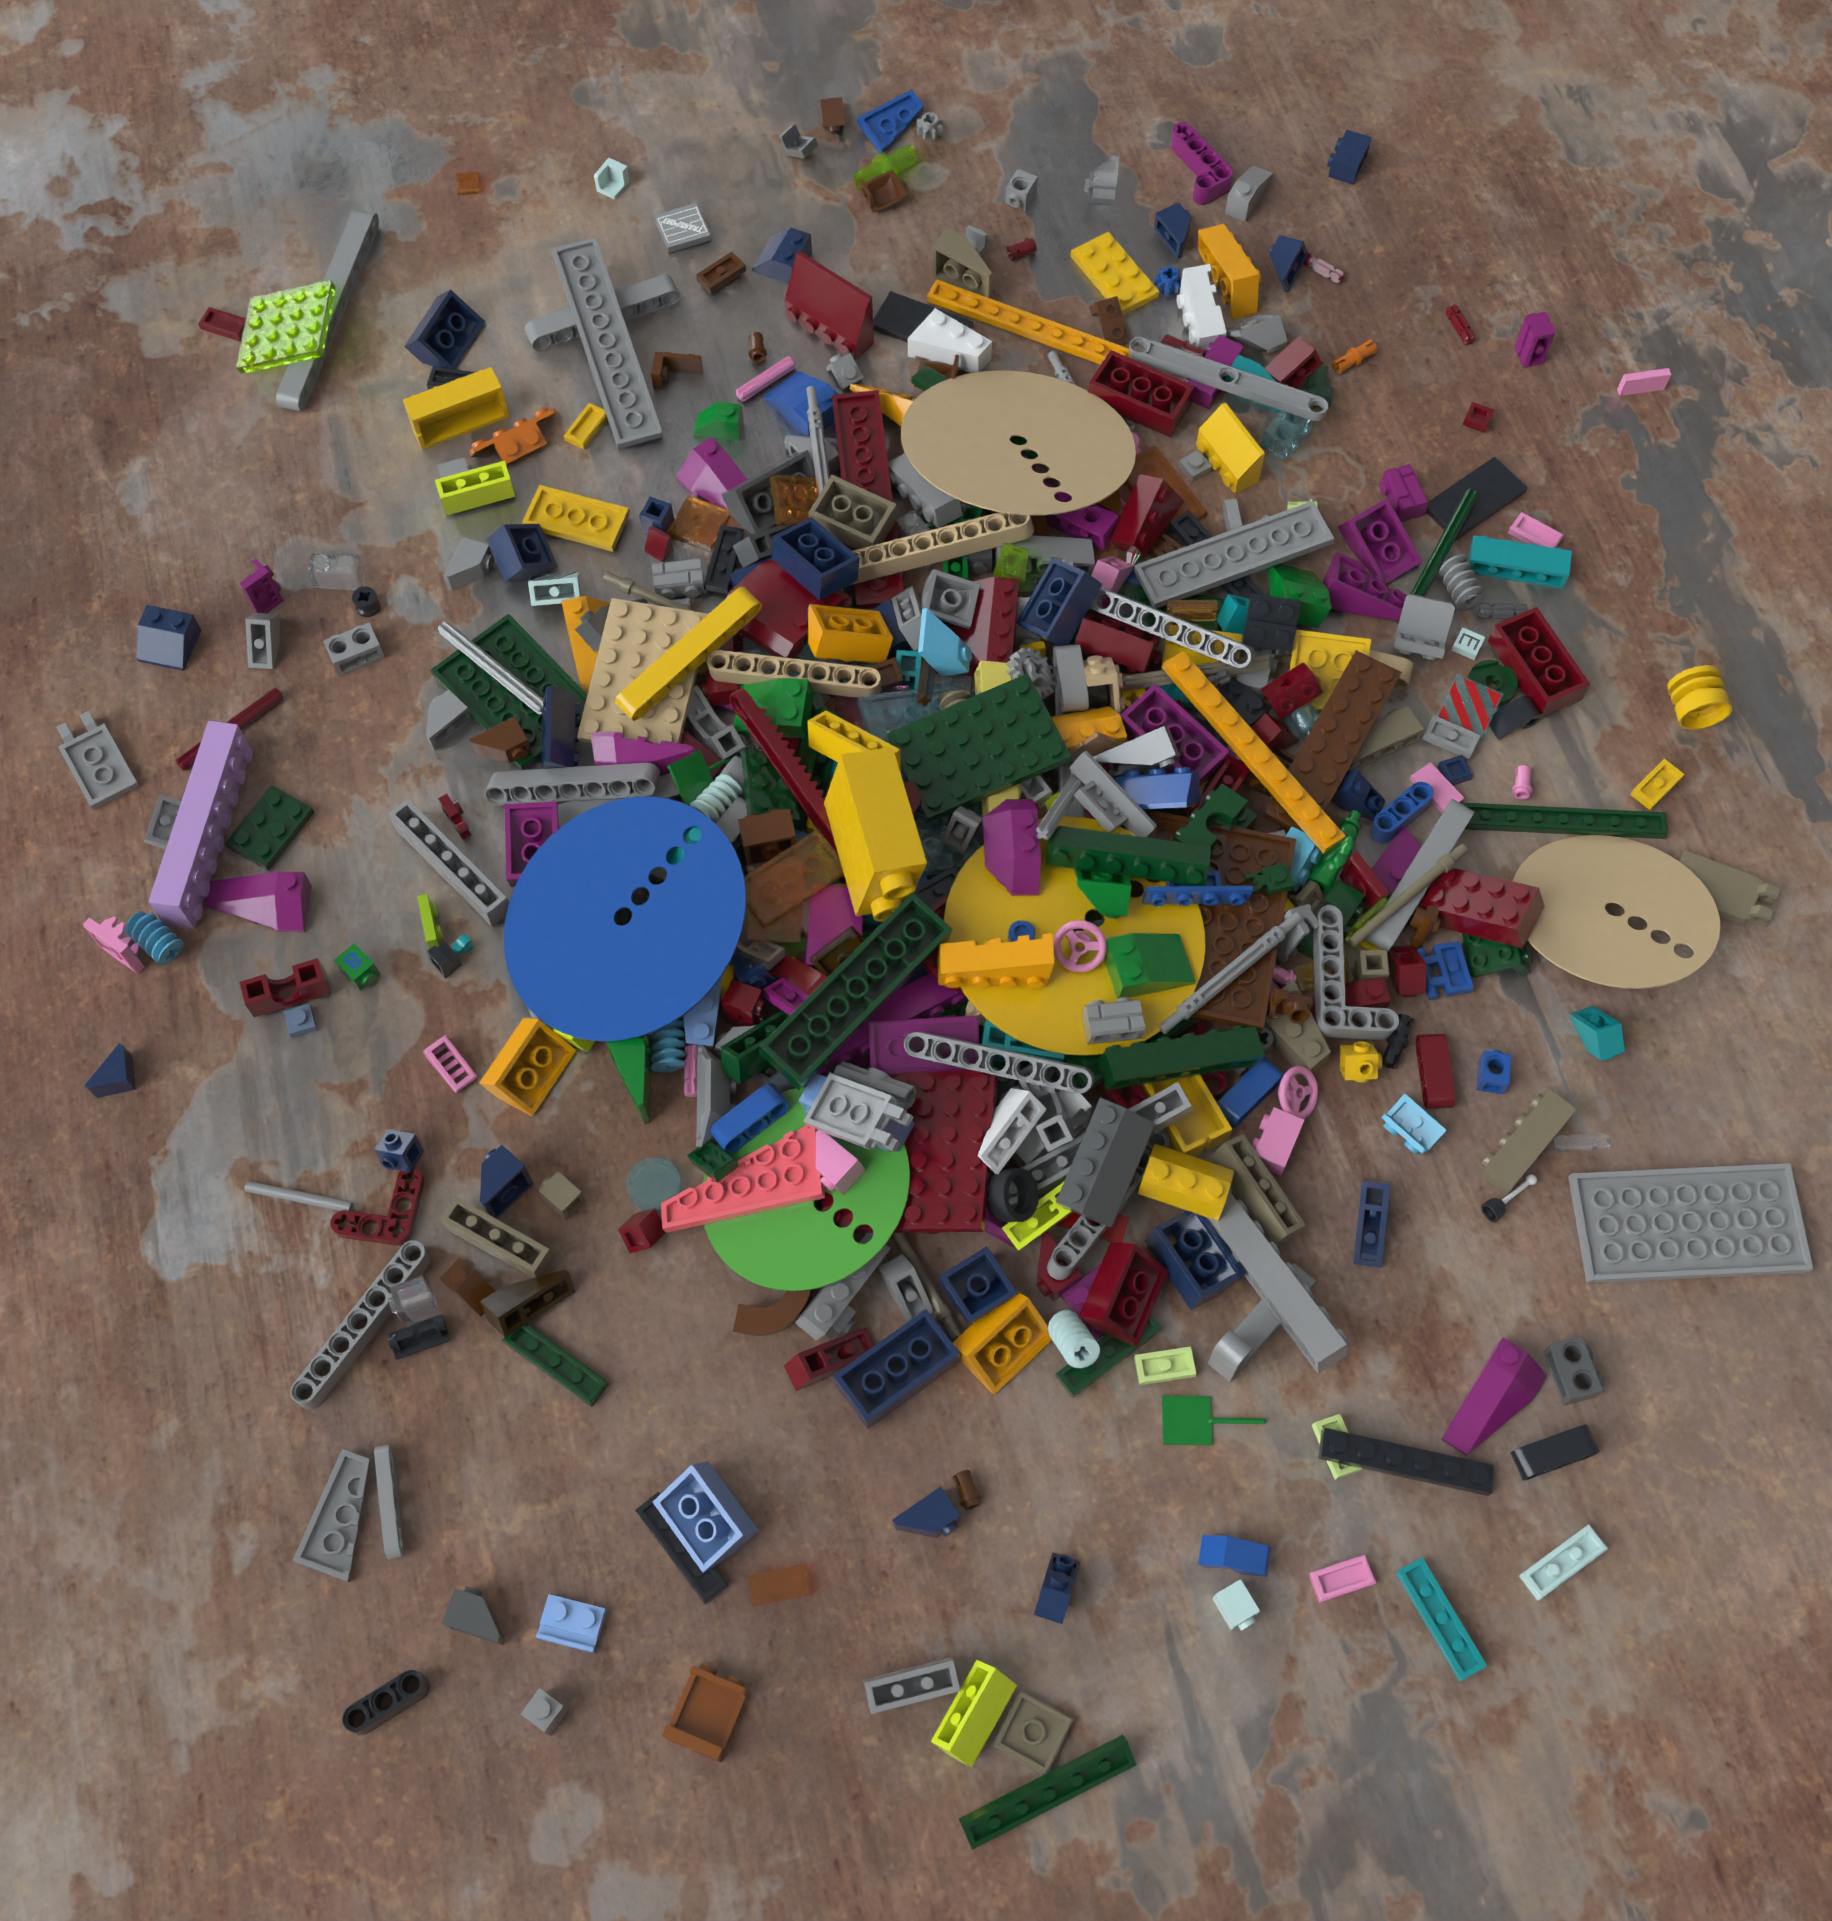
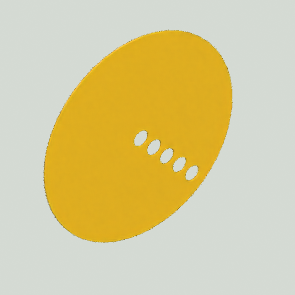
M1063 816L1058 826L1107 832L1105 828L1099 825L1097 820L1084 817ZM1043 818L1038 819V825L1041 823ZM1121 827L1111 832L1135 836L1132 832ZM1040 839L1039 896H1011L1007 888L998 882L985 868L984 845H982L964 864L951 887L946 903L944 922L953 930L950 938L945 943L975 940L978 942V945H983L986 941L994 938H1001L1002 941L1009 942L1008 931L1010 926L1016 921L1029 922L1035 929V939H1043V934L1053 933L1054 939L1055 934L1063 925L1076 920L1086 921V913L1097 909L1077 886L1072 868L1046 865L1049 839ZM1129 876L1130 881H1137L1142 884L1144 888L1143 894L1136 898L1130 897L1127 917L1120 916L1117 919H1112L1104 916V923L1098 927L1103 932L1106 940L1107 938L1131 933L1180 935L1195 984L1131 998V1001L1139 1000L1145 1023V1032L1142 1039L1087 1044L1082 1020L1085 1005L1095 1000H1102L1104 1003H1113L1117 1000L1104 959L1093 970L1073 972L1060 965L1054 956V966L1048 984L1040 988H1029L1027 985H1016L1013 988H1002L1000 985H989L985 988H976L973 985H961L960 987L972 1005L989 1022L1009 1036L1032 1047L1059 1054L1080 1056L1102 1055L1106 1048L1113 1045H1120L1121 1048L1129 1047L1135 1042L1145 1041L1160 1032L1161 1029L1158 1025L1177 1011L1176 1007L1195 991L1200 979L1205 956V930L1198 904L1180 906L1178 904H1165L1162 906L1142 904V898L1147 887L1166 886V881L1151 883L1145 878ZM1083 929L1090 935L1091 941H1098L1092 932ZM1064 935L1061 941V951L1068 960L1072 950L1069 945L1070 940ZM1077 942L1075 944L1079 948L1085 946L1082 942ZM1088 950L1080 955L1076 964H1086L1096 957L1098 950Z

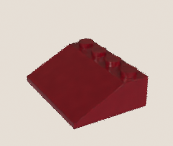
M799 251L796 254L785 297L786 316L791 321L805 327L808 332L822 338L827 344L838 348L844 355L851 353L853 359L857 361L874 344L872 296Z
M991 577L972 581L979 583L980 587L970 629L942 621L972 652L969 672L957 674V676L974 677L980 661L1007 663L1011 660L1009 657L1013 654L1019 579Z

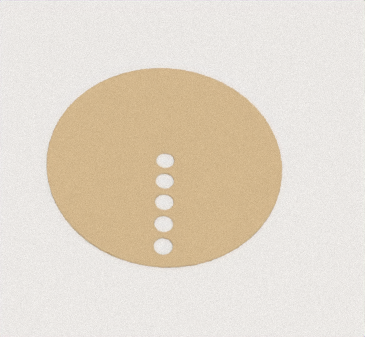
M982 371L942 381L924 391L912 402L903 417L901 425V441L905 454L912 466L929 483L965 503L1008 514L1051 515L1089 507L1116 492L1128 479L1135 463L1136 448L1133 435L1123 418L1110 405L1079 386L1036 373ZM1022 436L1027 440V443L1015 445L1010 441V438ZM1023 450H1033L1037 452L1038 457L1026 459L1021 455V452ZM1044 464L1049 467V471L1047 473H1037L1032 470V466ZM1055 478L1060 481L1061 485L1056 488L1047 487L1043 484V480ZM1059 492L1068 493L1071 495L1072 500L1060 502L1055 499L1054 495Z

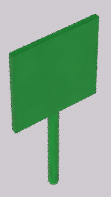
M700 750L668 765L684 804L690 805L692 801L696 800L698 795L702 794L704 789L709 787L710 783L713 782L710 774L711 771L729 763L735 755L740 757L741 753L737 752L707 767Z
M1162 1396L1163 1445L1212 1446V1423H1266V1420L1262 1418H1211V1396Z

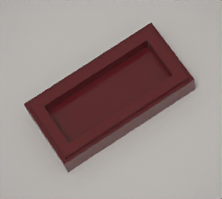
M208 307L198 325L201 330L241 342L251 327V322L249 319Z

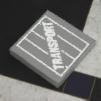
M697 203L654 215L668 253L711 241L710 232Z

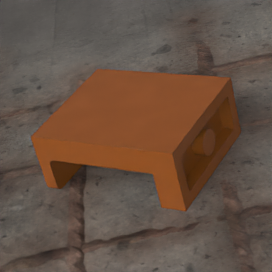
M700 1664L699 1668L691 1666L687 1684L670 1724H666L662 1737L720 1763L749 1691L743 1687L745 1682L736 1677L728 1675L727 1680L716 1676L717 1670L705 1664Z

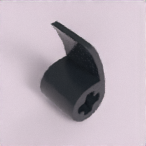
M1525 695L1510 702L1488 717L1490 720L1488 725L1496 738L1500 740L1519 726L1522 729L1532 727L1541 720L1542 715L1530 697Z

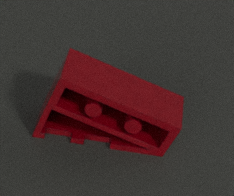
M1140 474L1110 540L1122 551L1145 556L1185 501L1164 479Z

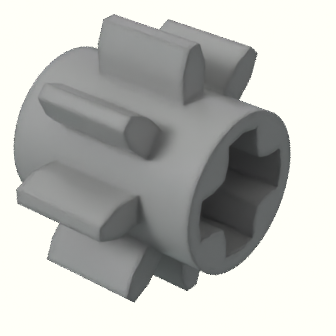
M925 113L922 119H917V135H922L925 141H935L938 135H943V119H938L935 113Z

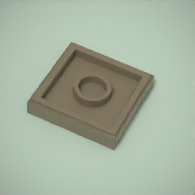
M1019 1690L992 1747L1038 1773L1045 1775L1049 1772L1074 1719Z

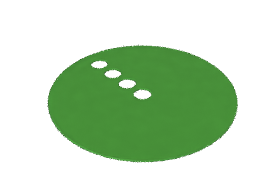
M803 1087L800 1091L791 1089L782 1092L781 1094L789 1103L787 1113L742 1148L729 1155L738 1161L766 1144L770 1146L783 1139V1135L791 1130L795 1132L806 1126L803 1122L806 1117L805 1109L798 1102L806 1087ZM828 1134L858 1159L866 1170L844 1195L836 1189L831 1192L824 1186V1192L831 1194L834 1199V1203L829 1210L825 1212L816 1210L814 1206L815 1200L704 1224L708 1238L721 1259L733 1271L757 1285L782 1291H804L836 1283L855 1273L871 1261L891 1238L900 1222L907 1203L910 1187V1167L905 1144L903 1143L899 1152L890 1150L886 1152L878 1147L869 1150ZM706 1174L704 1175L703 1183L706 1182V1178L709 1177ZM841 1209H849L853 1213L852 1223L845 1228L837 1227L834 1224V1216ZM860 1225H869L873 1229V1237L868 1243L859 1244L854 1240V1231Z

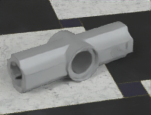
M842 1062L840 1065H837L833 1073L842 1078L892 1095L897 1100V1103L906 1111L909 1107H912L916 1099V1088L914 1086L892 1079L888 1074L875 1068L866 1070Z

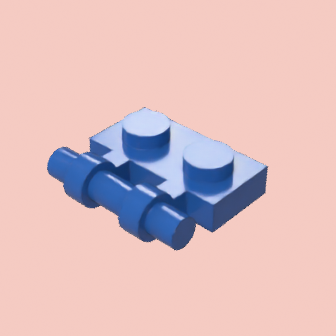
M1460 941L1434 945L1432 948L1433 955L1431 956L1426 955L1424 948L1416 950L1426 963V993L1428 1000L1437 999L1439 997L1437 988L1442 987L1446 997L1472 993L1474 987ZM1437 966L1440 976L1433 977L1430 967Z

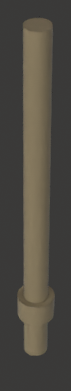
M608 571L604 575V581L620 587L622 592L627 594L633 593L659 606L693 611L635 584V581L630 578H621ZM739 632L733 636V640L736 641L738 639Z
M1460 844L1448 855L1444 854L1439 858L1432 869L1348 938V943L1352 947L1357 946L1443 872H1449L1455 867V862L1468 852L1467 847Z
M893 1233V1237L905 1258L915 1268L924 1291L936 1310L934 1312L939 1323L944 1324L952 1340L955 1341L962 1333L953 1319V1311L948 1304L945 1305L905 1233Z

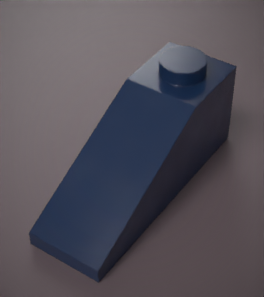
M1370 1178L1362 1180L1353 1264L1382 1268L1392 1181Z

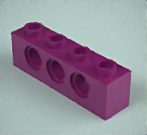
M1043 481V484L1047 487L1056 488L1054 484ZM1059 492L1054 495L1055 499L1060 502L1072 500L1071 495L1068 493ZM1096 504L1071 512L1045 515L1049 526L1075 538L1092 539L1093 546L1103 551L1112 543L1110 539L1119 521V515L1114 511L1106 510Z

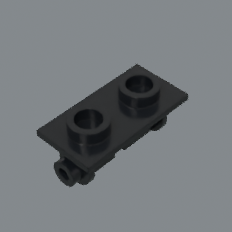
M443 1314L388 1334V1343L390 1348L393 1349L396 1360L451 1341Z

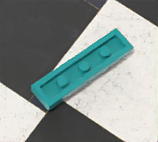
M1423 1557L1396 1571L1397 1577L1458 1681L1461 1682L1486 1668L1485 1661Z

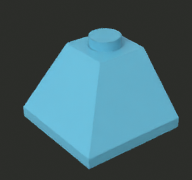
M927 608L922 609L918 653L942 678L969 672V665L972 660L970 648Z

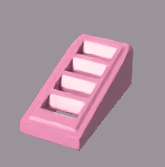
M446 1035L423 1050L424 1055L455 1093L478 1078ZM447 1048L449 1052L439 1059L435 1057V1055ZM451 1056L455 1058V1060L450 1062L445 1067L441 1065V1063H443ZM457 1064L461 1065V1068L451 1075L448 1074L447 1071ZM466 1071L468 1076L456 1084L454 1079Z

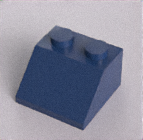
M790 227L771 236L752 267V271L789 284L796 254L801 251L809 257L812 255L811 234Z
M539 523L503 524L487 538L505 582L525 581L530 576L540 575L558 567Z
M146 605L137 626V661L184 671L202 631L194 615Z
M503 1145L497 1149H492L485 1156L484 1162L481 1164L480 1202L486 1213L496 1219L534 1184L525 1165Z
M987 1246L939 1275V1285L955 1309L969 1324L1018 1294Z

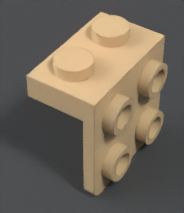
M1091 656L1087 660H1083L1087 686L1108 684L1110 707L1119 714L1125 711L1124 699L1121 697L1120 689L1123 688L1122 674L1119 673L1118 665H1114L1111 657Z

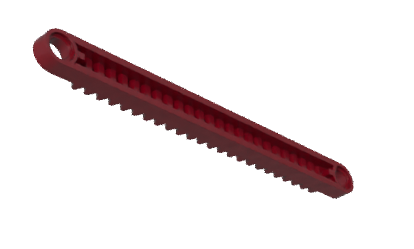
M744 688L731 693L730 702L734 711L840 861L824 805L825 798H822L824 791L816 790L818 783L810 781L812 774L805 773V765H799L800 757H793L795 750L788 749V741H782L783 733H776L778 726L771 725L772 717H765L767 710L759 709Z

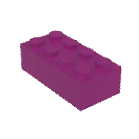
M1156 683L1120 715L1127 739L1130 741L1160 727H1168L1180 757L1174 759L1175 764L1165 768V773H1173L1175 768L1190 767V771H1199L1200 786L1224 764L1230 752Z

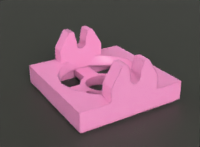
M115 916L104 920L100 925L89 917L84 922L83 927L100 948L136 974H139L145 968L137 957L141 947L138 943H134L129 947L133 942V939L129 936L121 939L125 934L126 925L121 922L116 926L119 920Z

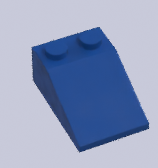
M798 371L765 394L763 398L803 436H810L806 388L809 386L816 387L818 408L821 409L824 430L835 423L832 395H838L839 393L828 383Z

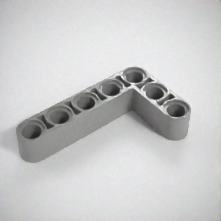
M1326 905L1321 908L1316 916L1319 926L1317 929L1313 928L1315 1021L1325 1037L1385 1040L1391 1036L1399 1025V1017L1396 1012L1387 1008L1345 1006L1343 917L1337 907ZM1323 918L1330 919L1333 924L1325 923ZM1323 942L1330 943L1333 949L1326 948ZM1324 967L1332 969L1334 974H1328ZM1324 992L1333 994L1335 1000L1328 999ZM1325 1018L1333 1019L1336 1025L1328 1024ZM1352 1019L1359 1020L1362 1023V1027L1354 1025ZM1379 1020L1385 1021L1389 1028H1383L1379 1024Z
M1294 1263L1292 1267L1296 1271V1279L1301 1285L1306 1284L1311 1290L1317 1281ZM1263 1300L1258 1303L1234 1332L1230 1329L1221 1338L1208 1361V1365L1229 1383L1281 1325Z

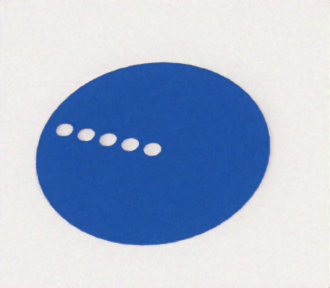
M631 797L607 802L591 808L564 824L542 844L530 859L517 881L507 909L504 927L505 959L511 981L525 1005L539 1019L561 1033L579 1039L604 1042L627 1040L649 1034L671 1024L686 1014L711 991L721 978L734 955L743 930L746 913V886L742 866L734 847L723 831L706 815L684 803L659 797ZM691 827H698L702 832L700 840L695 844H687L684 841V834ZM674 847L682 848L684 850L683 860L675 865L669 864L667 862L668 852ZM655 868H664L667 871L665 881L659 885L651 884L649 880L650 873ZM638 888H647L649 890V899L643 905H635L632 902V895ZM622 908H629L632 912L630 922L624 926L617 925L614 920L617 911Z

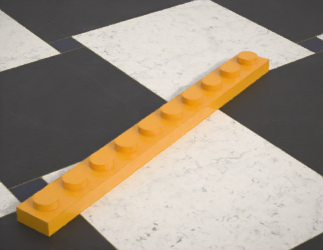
M937 279L927 294V302L1100 365L1110 350L1131 358L1129 356V348Z
M1184 651L1163 663L1162 669L1323 854L1345 839L1346 836Z

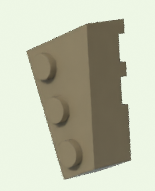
M1294 979L1282 988L1288 990V992H1300ZM1311 1012L1310 1017L1302 1023L1291 1022L1288 1015H1280L1279 1017L1266 1015L1264 1027L1273 1034L1272 1045L1293 1067L1303 1066L1314 1074L1326 1064L1331 1051Z

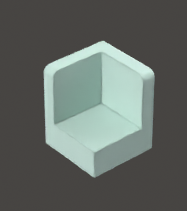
M608 158L594 175L597 192L612 199H616L630 183L628 167L611 158Z

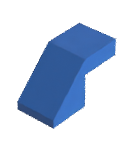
M1202 1535L1198 1564L1208 1568L1231 1569L1241 1575L1267 1577L1271 1547L1229 1536Z

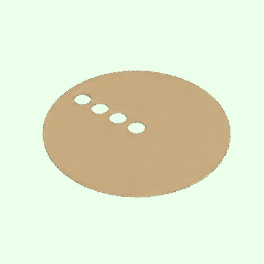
M1584 835L1561 839L1547 844L1531 854L1521 864L1513 879V882L1539 887L1545 905L1527 941L1542 956L1559 968L1594 983L1611 987L1642 989L1678 982L1697 972L1706 964L1716 949L1719 940L1720 917L1713 897L1702 881L1690 869L1672 856L1634 840L1606 835ZM1609 903L1619 904L1623 907L1624 914L1612 916L1606 912L1605 906ZM1640 917L1646 921L1647 928L1643 930L1633 929L1629 926L1628 919ZM1656 930L1664 931L1670 936V942L1659 944L1651 938V933ZM1679 944L1687 945L1692 948L1694 955L1690 958H1682L1674 952V947Z

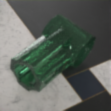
M1323 363L1307 378L1306 392L1324 398L1328 403V408H1330L1332 386H1329L1328 366Z

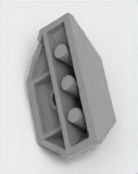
M698 1045L697 1148L702 1147L708 1141H712L714 1144L718 1143L711 1134L710 1129L717 1120L736 1107V1103H732V1094H737V1082L722 1072V1061L704 1045Z

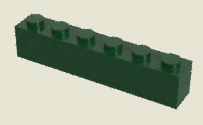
M1057 826L1049 838L1046 865L1206 886L1211 846Z
M1238 1025L1230 1028L1228 1031L1221 1032L1220 1029H1213L1197 1036L1196 1033H1188L1179 1039L1172 1040L1171 1037H1163L1154 1043L1146 1044V1041H1138L1129 1047L1123 1048L1120 1045H1113L1106 1048L1097 1061L1105 1089L1108 1091L1256 1066L1265 1057L1256 1026L1245 1028L1243 1025Z

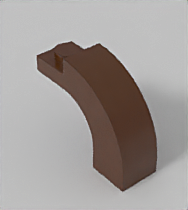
M814 1290L786 1291L785 1295L777 1303L768 1307L738 1304L733 1332L752 1336H765L783 1331L794 1324L812 1299Z

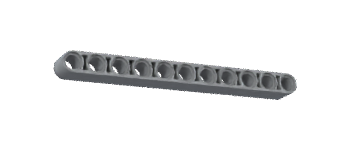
M353 210L277 391L276 403L279 408L304 411L377 233L379 218L376 213Z

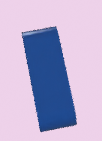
M1416 782L1375 816L1370 829V836L1373 841L1380 844L1391 841L1403 827L1406 828L1427 810L1433 797V788L1426 782ZM1415 796H1420V797H1422L1423 799H1422V800H1421V799H1418V798H1416ZM1397 811H1403L1405 814H1400ZM1379 826H1385L1388 829L1385 830L1380 828Z
M1266 1057L1243 1076L1217 1103L1233 1129L1281 1083L1284 1073Z
M766 1084L712 1125L710 1132L726 1153H734L785 1115L789 1110V1103L774 1084Z

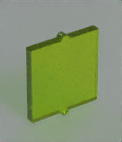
M1385 897L1380 899L1354 924L1346 938L1347 942L1348 938L1383 909L1387 902Z

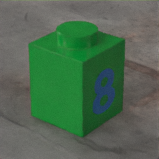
M355 943L334 959L339 970L359 991L374 983L377 976L380 975L374 962Z

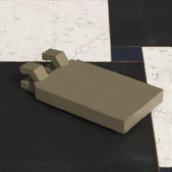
M1683 851L1679 862L1690 869L1706 886L1714 899L1720 917L1743 925L1745 920H1748L1749 922L1766 926L1773 910L1763 905H1755L1756 901L1773 905L1775 899L1778 898L1781 888L1769 883L1763 884L1760 877L1692 852Z

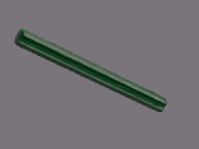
M1472 489L1466 490L1410 594L1425 597L1477 500V491Z

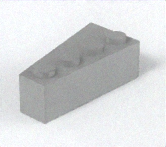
M1032 535L1025 540L995 547L996 577L1017 579L1030 575L1042 577L1052 558L1065 563L1073 562L1077 568L1092 575L1095 568L1092 539Z

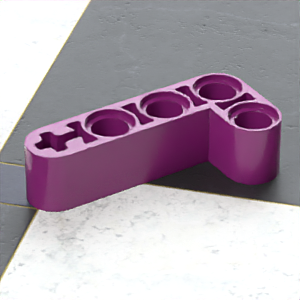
M1185 122L1176 123L1172 128L1171 149L1197 175L1193 191L1194 202L1200 205H1207L1230 191L1233 170L1191 125Z

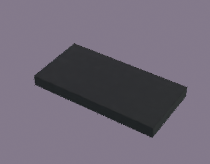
M890 291L873 319V329L908 343L909 336L936 307ZM936 308L968 328H973V321Z
M1494 456L1430 500L1426 513L1445 530L1466 490L1472 489L1477 491V500L1455 539L1456 541L1523 495L1528 487Z

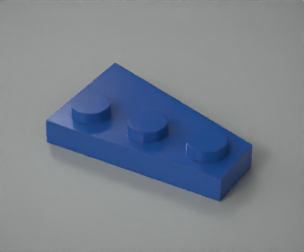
M911 89L857 117V124L879 154L882 155L923 112L924 105Z

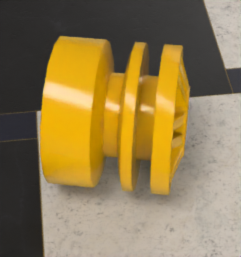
M1696 666L1675 675L1667 684L1672 704L1675 705L1674 709L1679 726L1683 729L1696 730L1713 726L1726 719L1733 711L1728 693L1724 690L1725 684L1720 669L1715 666Z

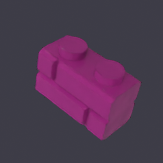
M1547 312L1531 313L1524 318L1514 350L1517 356L1520 357L1519 360L1522 366L1525 368L1541 365L1546 360L1556 333L1553 324L1550 323L1551 320Z
M1408 464L1400 466L1398 469L1386 470L1379 484L1382 495L1387 496L1400 521L1403 522L1411 518L1424 516L1429 502L1412 466Z

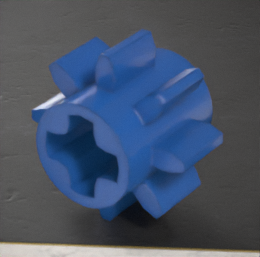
M1171 266L1164 269L1160 268L1159 275L1155 276L1154 285H1158V290L1164 295L1178 294L1182 277H1180L1181 270Z

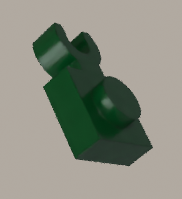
M1287 862L1262 867L1260 875L1248 873L1243 880L1244 883H1255L1256 886L1253 887L1251 896L1257 895L1262 889L1266 890L1268 896L1291 891L1295 886Z

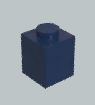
M651 496L639 514L642 531L648 533L652 525L668 534L675 521L672 504Z

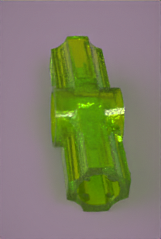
M910 144L889 155L884 152L876 155L870 165L853 173V180L857 189L861 191L860 180L863 179L866 183L872 178L894 170L898 177L900 171L918 162L915 148Z

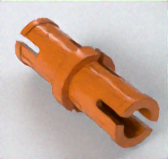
M1370 339L1357 348H1350L1347 354L1332 361L1333 370H1337L1336 374L1339 375L1352 366L1360 365L1362 360L1377 352V346Z

